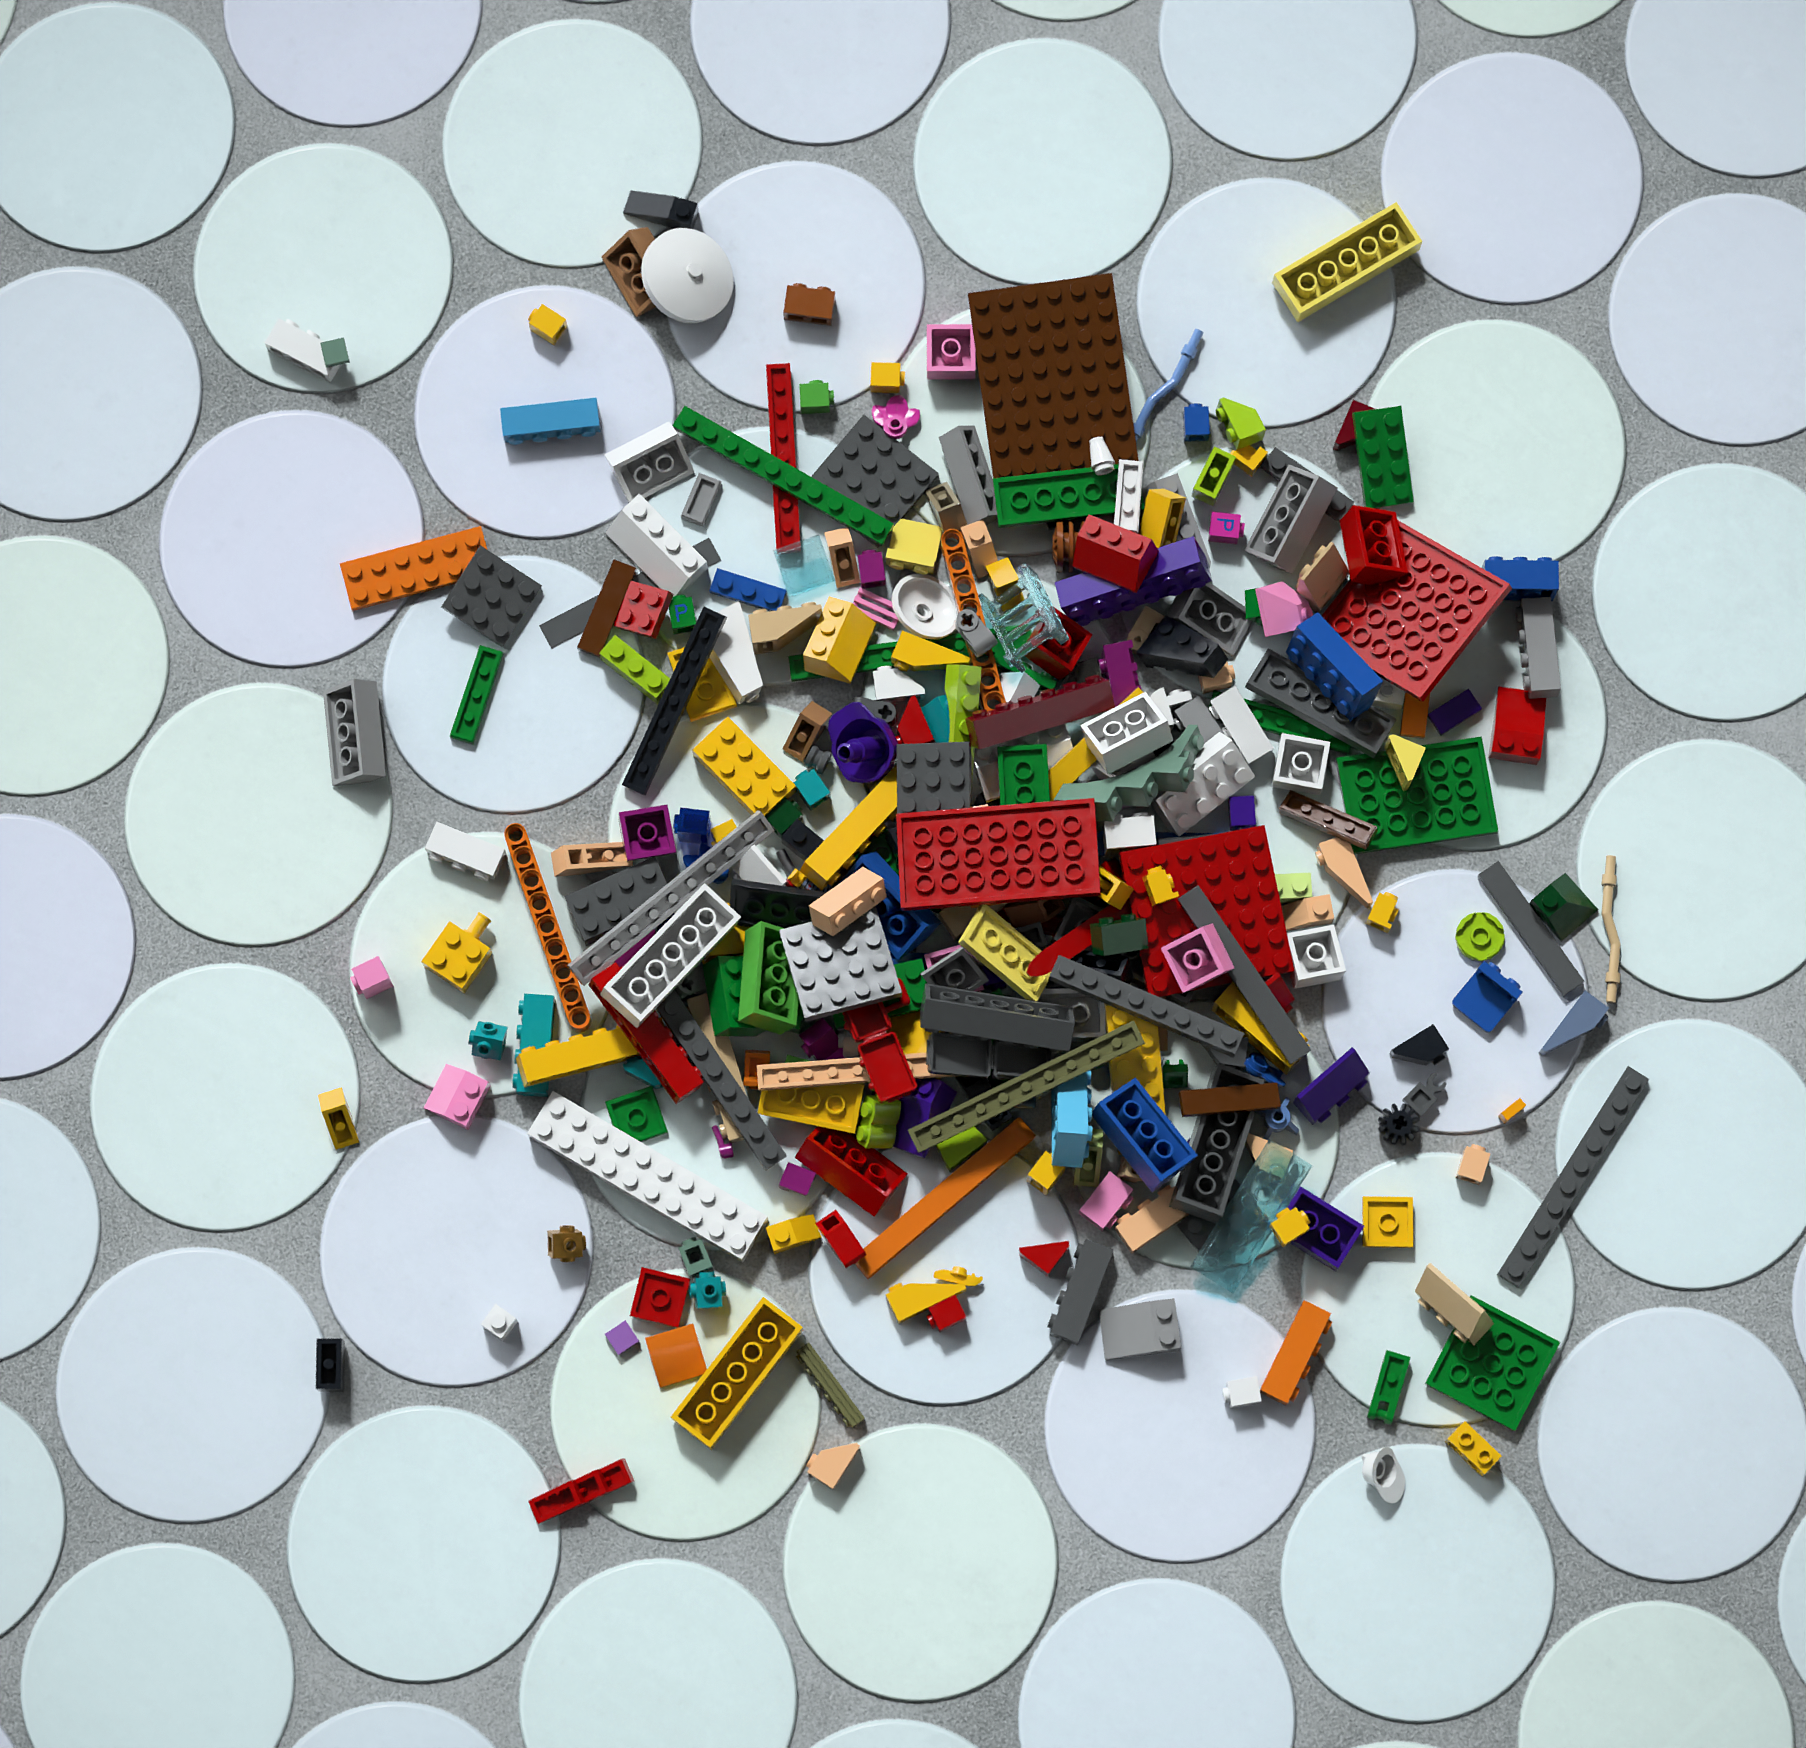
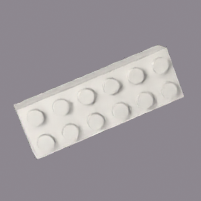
M704 883L604 986L600 995L631 1024L638 1028L737 925L741 916Z

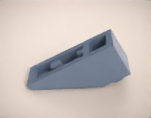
M1585 990L1539 1053L1543 1056L1591 1032L1596 1026L1601 1028L1609 1017L1605 1014L1609 1007Z

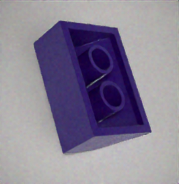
M1351 1047L1296 1096L1293 1104L1312 1125L1317 1121L1322 1124L1332 1115L1330 1110L1335 1105L1340 1108L1350 1099L1348 1094L1353 1089L1359 1091L1369 1082L1366 1078L1370 1072L1356 1050Z

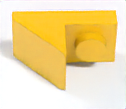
M1008 557L985 566L1002 612L1026 603L1017 581L1019 578Z

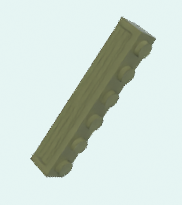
M808 1342L796 1351L798 1354L796 1358L801 1364L804 1363L807 1366L805 1370L810 1377L812 1375L815 1377V1384L818 1388H823L826 1392L824 1394L829 1402L832 1400L835 1404L833 1408L838 1415L840 1413L843 1415V1422L846 1426H851L853 1429L865 1420V1417L811 1344Z

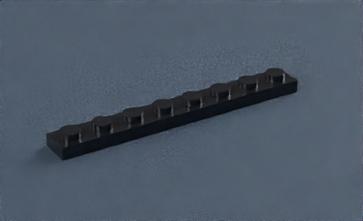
M703 606L624 778L623 786L646 796L727 620L726 616Z

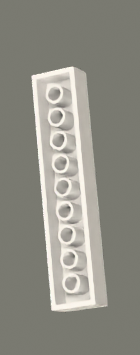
M552 1091L527 1133L532 1140L742 1263L768 1222V1216Z

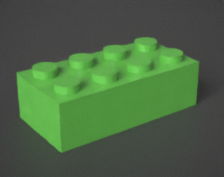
M760 921L745 931L738 1022L781 1035L797 1025L798 995L779 934V930L784 928Z

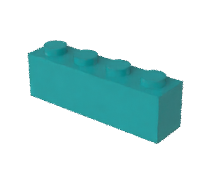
M524 993V1000H519L518 1014L522 1015V1025H517L516 1038L520 1039V1049H515V1064H517L516 1058L522 1049L535 1046L536 1049L543 1048L546 1043L552 1041L556 1001L554 995ZM518 1069V1074H513L512 1087L516 1088L517 1094L521 1096L548 1097L549 1081L524 1087Z

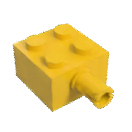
M478 912L467 930H462L449 921L422 959L423 966L465 994L493 954L491 949L480 942L479 939L488 924L491 923V920Z

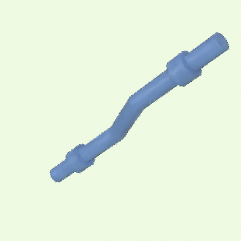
M1195 329L1188 344L1184 345L1181 351L1182 357L1171 379L1147 398L1136 422L1133 423L1136 442L1138 438L1142 437L1145 431L1144 426L1155 404L1179 384L1190 360L1194 359L1198 351L1196 348L1204 334L1201 330Z

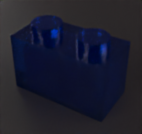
M680 807V813L675 814L673 823L674 834H678L679 841L708 845L712 822L710 811Z

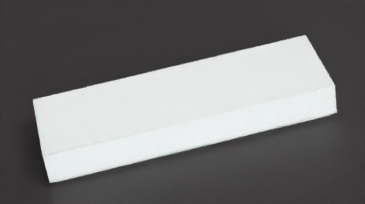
M1119 460L1114 524L1138 534L1144 462Z

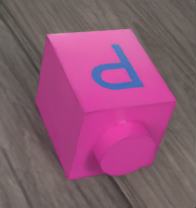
M1212 512L1208 541L1237 545L1239 537L1244 535L1245 523H1240L1241 515Z

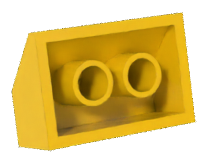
M829 596L803 654L805 671L851 684L875 630L876 622L853 603Z

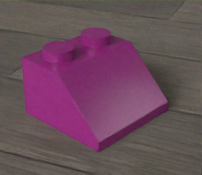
M668 804L619 812L618 822L627 861L676 853Z

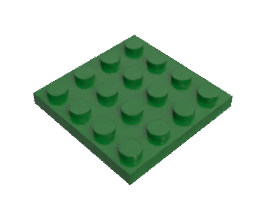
M1470 1295L1469 1297L1486 1311L1494 1324L1475 1345L1471 1344L1468 1340L1463 1343L1454 1335L1456 1330L1453 1328L1425 1385L1498 1424L1515 1431L1560 1341Z

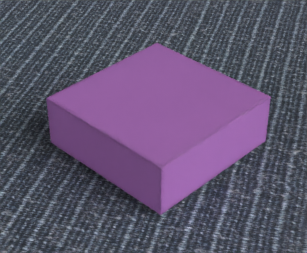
M626 1320L605 1333V1336L618 1355L639 1343L638 1338Z

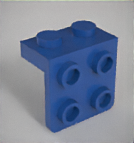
M1483 961L1473 976L1454 997L1452 1005L1482 1030L1491 1032L1523 991L1520 990L1521 986L1514 979H1506L1500 974L1501 969L1492 962L1488 964Z

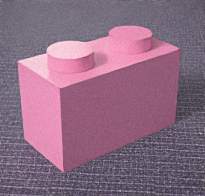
M379 956L351 969L354 976L350 977L358 994L363 993L366 999L394 987Z
M1110 1171L1079 1210V1214L1101 1231L1106 1227L1111 1229L1119 1218L1116 1216V1213L1121 1207L1126 1209L1134 1199L1131 1196L1134 1189Z

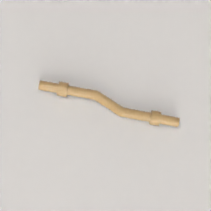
M1613 855L1606 856L1605 874H1602L1601 885L1604 886L1601 915L1611 945L1609 970L1605 976L1607 1003H1616L1617 985L1620 984L1621 976L1618 973L1621 943L1611 914L1613 888L1617 882V876L1615 875L1616 856Z

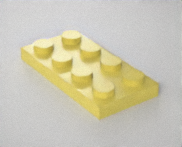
M980 905L958 943L1024 999L1038 1001L1049 981L1051 972L1039 977H1029L1026 971L1030 962L1041 950L989 906Z

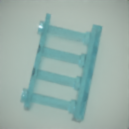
M1025 562L1017 567L1021 575L1019 582L993 601H990L983 593L978 595L982 603V612L990 620L1006 653L1003 656L1005 661L1011 668L1015 666L1021 673L1025 671L1021 658L1049 638H1055L1062 645L1069 640L1038 574ZM1023 590L1029 591L1025 600L1000 617L997 611L998 608ZM1033 605L1037 607L1036 614L1011 632H1007L1006 624ZM1040 622L1045 624L1043 631L1018 649H1015L1013 641Z

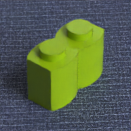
M866 1095L860 1108L862 1120L856 1129L857 1142L865 1148L892 1149L896 1138V1124L901 1112V1101L880 1103L876 1095Z

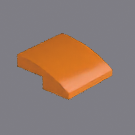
M693 1323L645 1338L660 1388L701 1376L707 1370Z

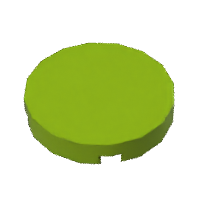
M1471 913L1464 917L1456 928L1455 941L1457 948L1470 960L1480 962L1490 960L1499 953L1504 945L1503 925L1496 917L1489 913Z

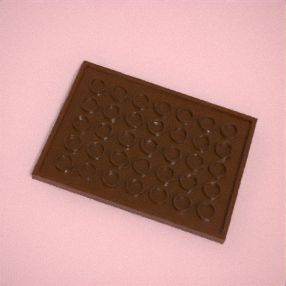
M1112 273L968 293L993 478L1091 467L1089 441L1096 437H1103L1115 461L1114 465L1119 464V460L1139 461Z

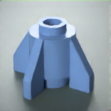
M1285 1098L1279 1109L1255 1111V1113L1264 1117V1124L1268 1129L1263 1139L1268 1140L1272 1132L1278 1133L1284 1129L1297 1135L1299 1129L1290 1121L1291 1115L1286 1108L1290 1101L1289 1098ZM1279 1114L1281 1120L1276 1121L1273 1116Z

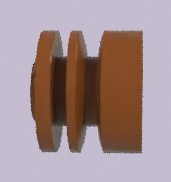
M1056 521V528L1052 537V556L1056 566V573L1063 572V561H1068V572H1073L1074 569L1072 565L1079 532L1074 531L1072 521H1068V532H1063L1062 521ZM1082 521V522H1081L1080 529H1081V527L1083 526V524H1084L1085 521Z

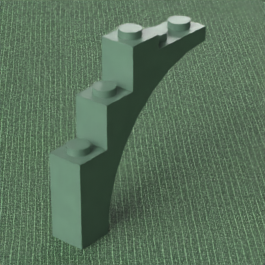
M1188 725L1181 736L1168 749L1136 769L1100 781L1063 784L1054 801L1094 798L1096 821L1113 822L1122 805L1149 807L1154 797L1157 796L1158 791L1185 792L1194 779V770L1191 766L1204 745V738L1200 734L1198 725Z

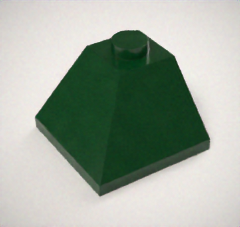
M1566 873L1549 884L1529 903L1539 918L1561 942L1599 910Z

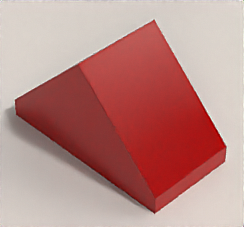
M1069 1241L1019 1247V1256L1048 1277L1069 1249Z

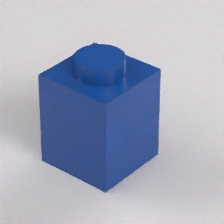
M1193 403L1189 404L1188 407H1184V442L1209 440V406Z

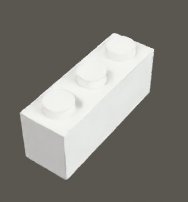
M278 319L265 341L267 350L330 383L340 365L326 368L320 345L324 341L320 340L321 337L310 330L306 333L299 329L298 324L289 319L286 322Z
M1236 686L1210 701L1212 706L1209 707V710L1216 720L1221 718L1225 725L1222 731L1225 736L1234 739L1238 750L1248 764L1274 749Z
M437 821L425 847L426 852L430 854V859L442 863L443 860L452 863L451 867L462 872H465L466 869L475 872V877L484 881H488L489 878L492 880L496 879L506 856L504 848Z

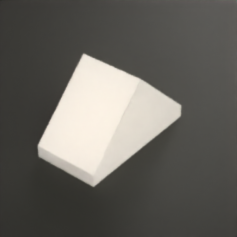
M1009 672L999 675L1005 700L1009 704L1017 703V699L1020 697H1035L1040 687L1026 672Z

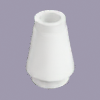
M1103 437L1091 439L1089 441L1091 469L1095 470L1096 475L1112 472L1115 461Z

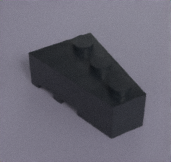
M1165 615L1136 652L1147 668L1155 666L1165 668L1166 671L1180 670L1185 671L1186 674L1214 678L1229 660L1219 644Z

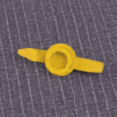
M958 1266L953 1267L952 1271L945 1269L935 1271L933 1275L936 1279L965 1284V1286H976L983 1280L982 1276L976 1277L974 1273L971 1276L967 1275V1270Z

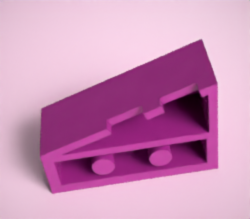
M1132 640L1103 645L1101 659L1098 660L1100 673H1105L1106 679L1109 680L1115 707L1136 688L1139 687L1141 689L1136 671L1138 670L1137 663L1134 662L1132 653Z

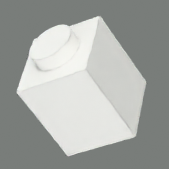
M495 1304L481 1325L504 1342L518 1320Z
M1257 1376L1227 1381L1226 1388H1222L1224 1402L1229 1403L1230 1408L1259 1404L1261 1402Z

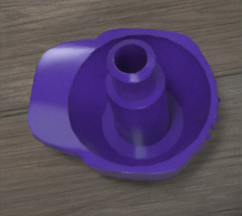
M852 702L831 716L828 722V731L832 741L831 750L843 776L848 781L857 783L878 782V780L884 778L890 772L897 759L898 742L889 724L883 719L874 717L868 708L860 702Z

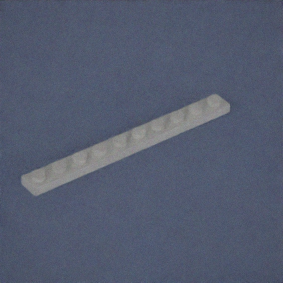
M756 811L567 966L578 981L585 986L590 982L591 978L606 969L681 908L704 883L708 886L740 860L753 845L757 846L775 830L762 812Z

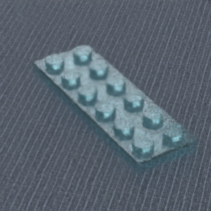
M1269 1139L1190 1267L1234 1293L1272 1231L1269 1225L1277 1220L1275 1215L1287 1208L1312 1168V1165Z

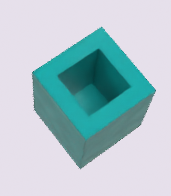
M814 769L809 772L804 770L795 777L796 781L793 783L796 785V791L810 811L831 798L830 791Z

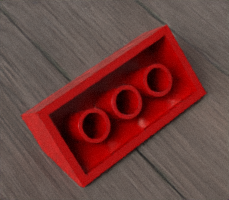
M817 1126L806 1138L794 1157L874 1217L885 1206L908 1175V1173L874 1148H865L859 1144L854 1133Z

